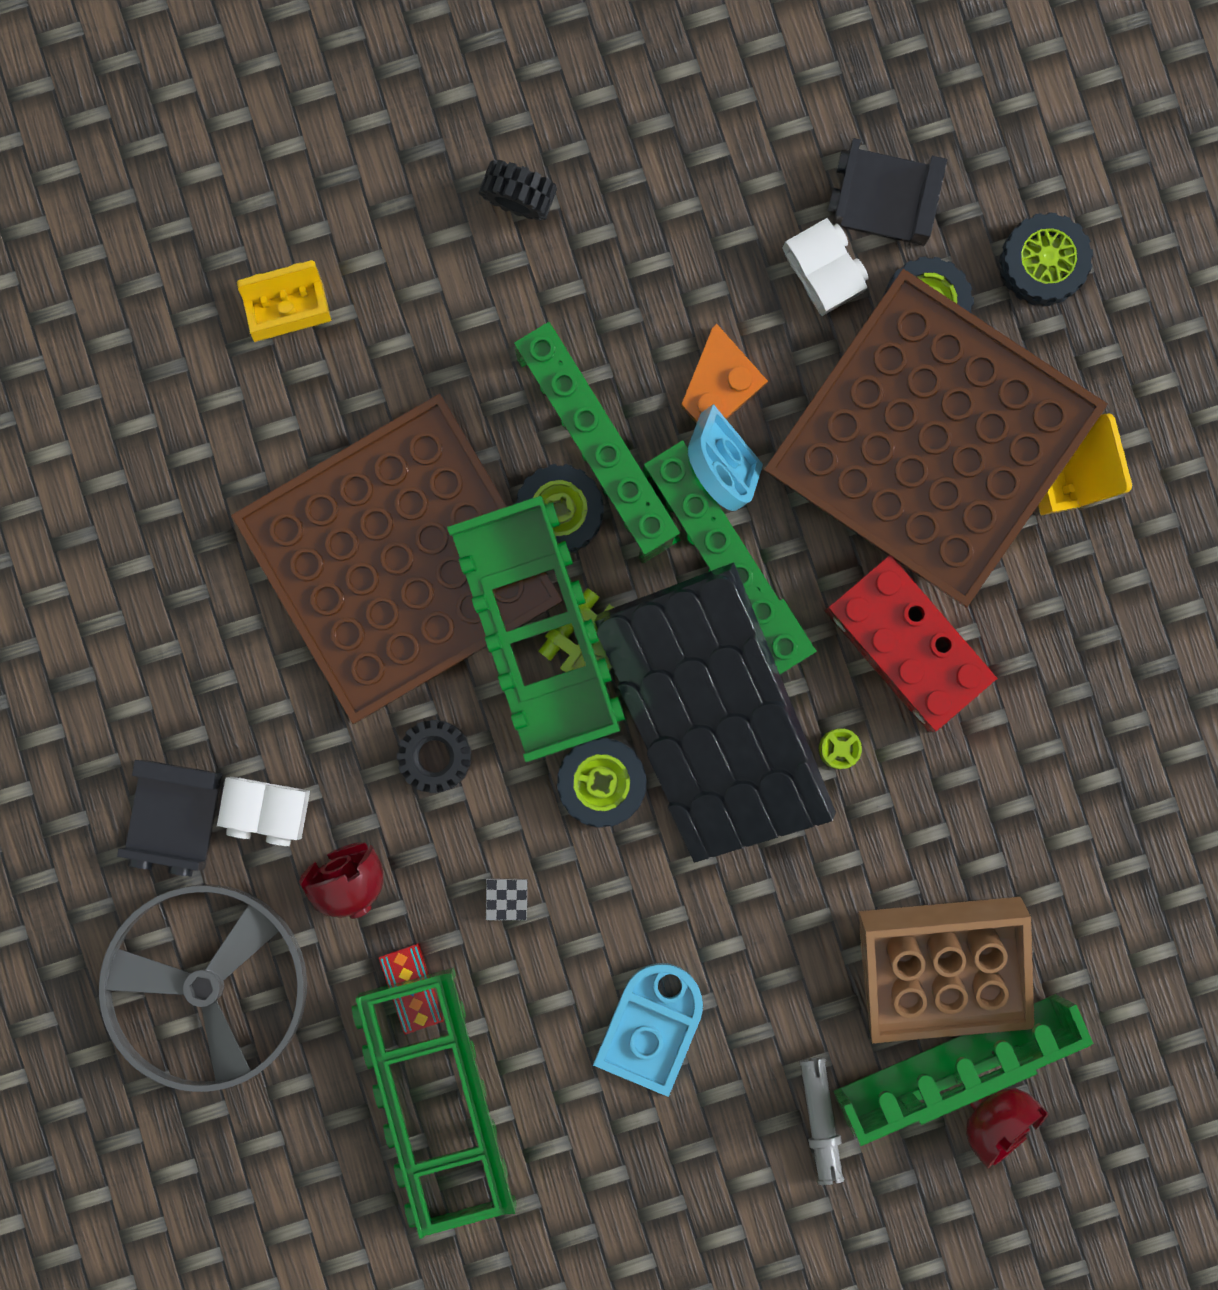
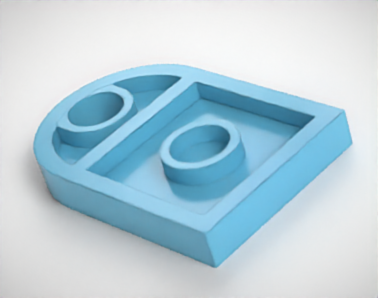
M713 404L700 414L688 445V456L697 478L710 496L724 508L736 511L752 500L763 464Z
M668 963L651 964L638 970L629 979L623 990L593 1066L669 1097L703 1011L702 995L692 976L682 968ZM668 974L677 976L682 984L680 992L673 997H666L658 990L659 980Z

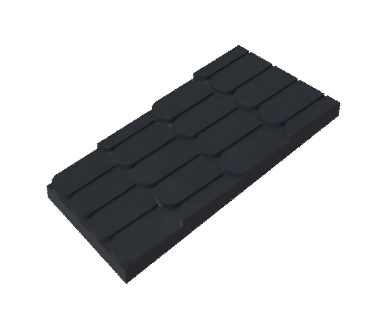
M734 562L597 615L594 621L598 629L597 636L618 678V688L648 749V759L669 801V811L694 863L834 820L835 808Z

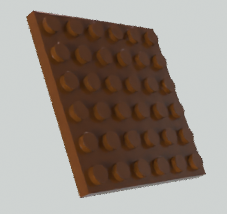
M902 269L764 471L967 608L1103 413L1108 403L910 272Z
M440 393L231 515L352 724L358 723L487 647L486 635L479 614L475 611L472 602L473 596L466 575L463 574L458 560L460 557L453 536L449 535L447 527L507 506ZM546 572L493 589L506 632L523 626L563 602Z

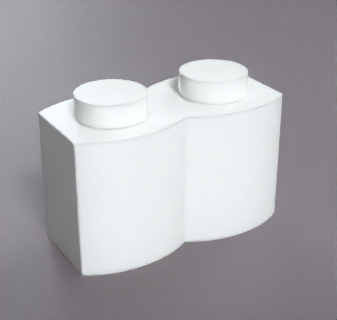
M828 218L785 241L782 247L789 263L802 281L811 301L821 316L862 294L867 289L865 281L868 280L867 271L861 261L857 258L852 260L846 251L845 246L848 245V240L844 231L838 224L832 225Z
M226 777L217 826L227 828L226 835L250 839L251 832L267 835V843L290 846L291 840L302 839L310 791L255 780Z

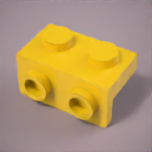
M313 260L296 263L263 274H255L237 281L238 290L244 302L250 334L254 342L332 321L324 286Z

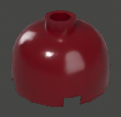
M366 842L349 844L328 853L327 856L332 861L320 868L314 862L301 875L299 884L317 911L325 916L337 918L349 916L350 919L362 917L371 910V904L379 896L384 880L381 862L373 846L370 845L368 848Z
M1017 1088L1002 1089L970 1103L974 1112L969 1117L966 1127L969 1146L980 1161L989 1169L992 1164L994 1166L1018 1148L1027 1139L1026 1136L1030 1132L1029 1127L1032 1125L1036 1130L1049 1113L1027 1092Z

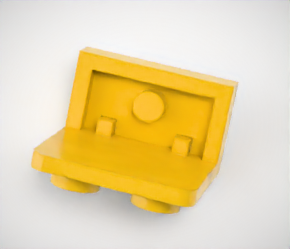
M1101 414L1039 503L1041 516L1080 508L1128 493L1132 489V482L1115 417L1112 414Z

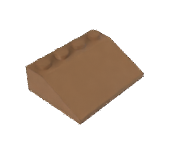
M1021 897L859 911L861 953L872 1044L1026 1030L1034 1027L1031 916Z

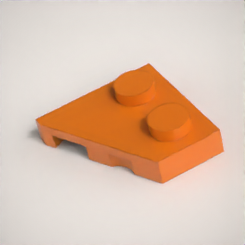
M716 324L710 332L681 407L696 424L701 412L713 404L727 419L768 383V380L719 325Z

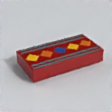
M419 943L379 957L388 986L429 974ZM434 988L393 999L405 1035L444 1021Z

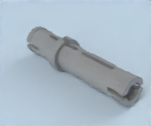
M825 1057L811 1058V1061H808V1059L799 1061L802 1069L812 1134L808 1141L809 1147L814 1149L819 1185H831L833 1181L835 1183L844 1181L838 1145L842 1142L841 1136L836 1134Z

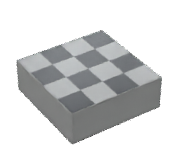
M486 879V920H527L528 879Z

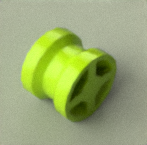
M835 729L825 733L818 746L819 756L827 766L835 769H846L855 765L862 753V746L858 736L847 729Z

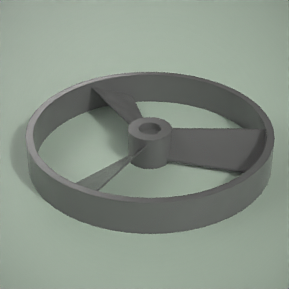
M194 885L172 890L153 898L134 911L124 921L111 940L104 956L99 979V1000L104 1024L113 1043L123 1057L139 1072L155 1082L167 1087L192 1092H209L233 1087L249 1080L268 1067L284 1051L296 1033L303 1016L307 996V974L303 954L297 939L283 918L274 909L255 896L239 889L221 885ZM194 892H210L234 897L249 904L207 968H200L193 973L120 949L127 933L145 913L174 896ZM280 932L288 945L296 969V1007L288 1031L281 1043L265 1061L250 1070L217 1000L223 994L224 980L273 936ZM111 991L184 995L186 1000L193 1006L201 1007L215 1081H193L175 1077L146 1061L132 1047L121 1030L114 1011Z

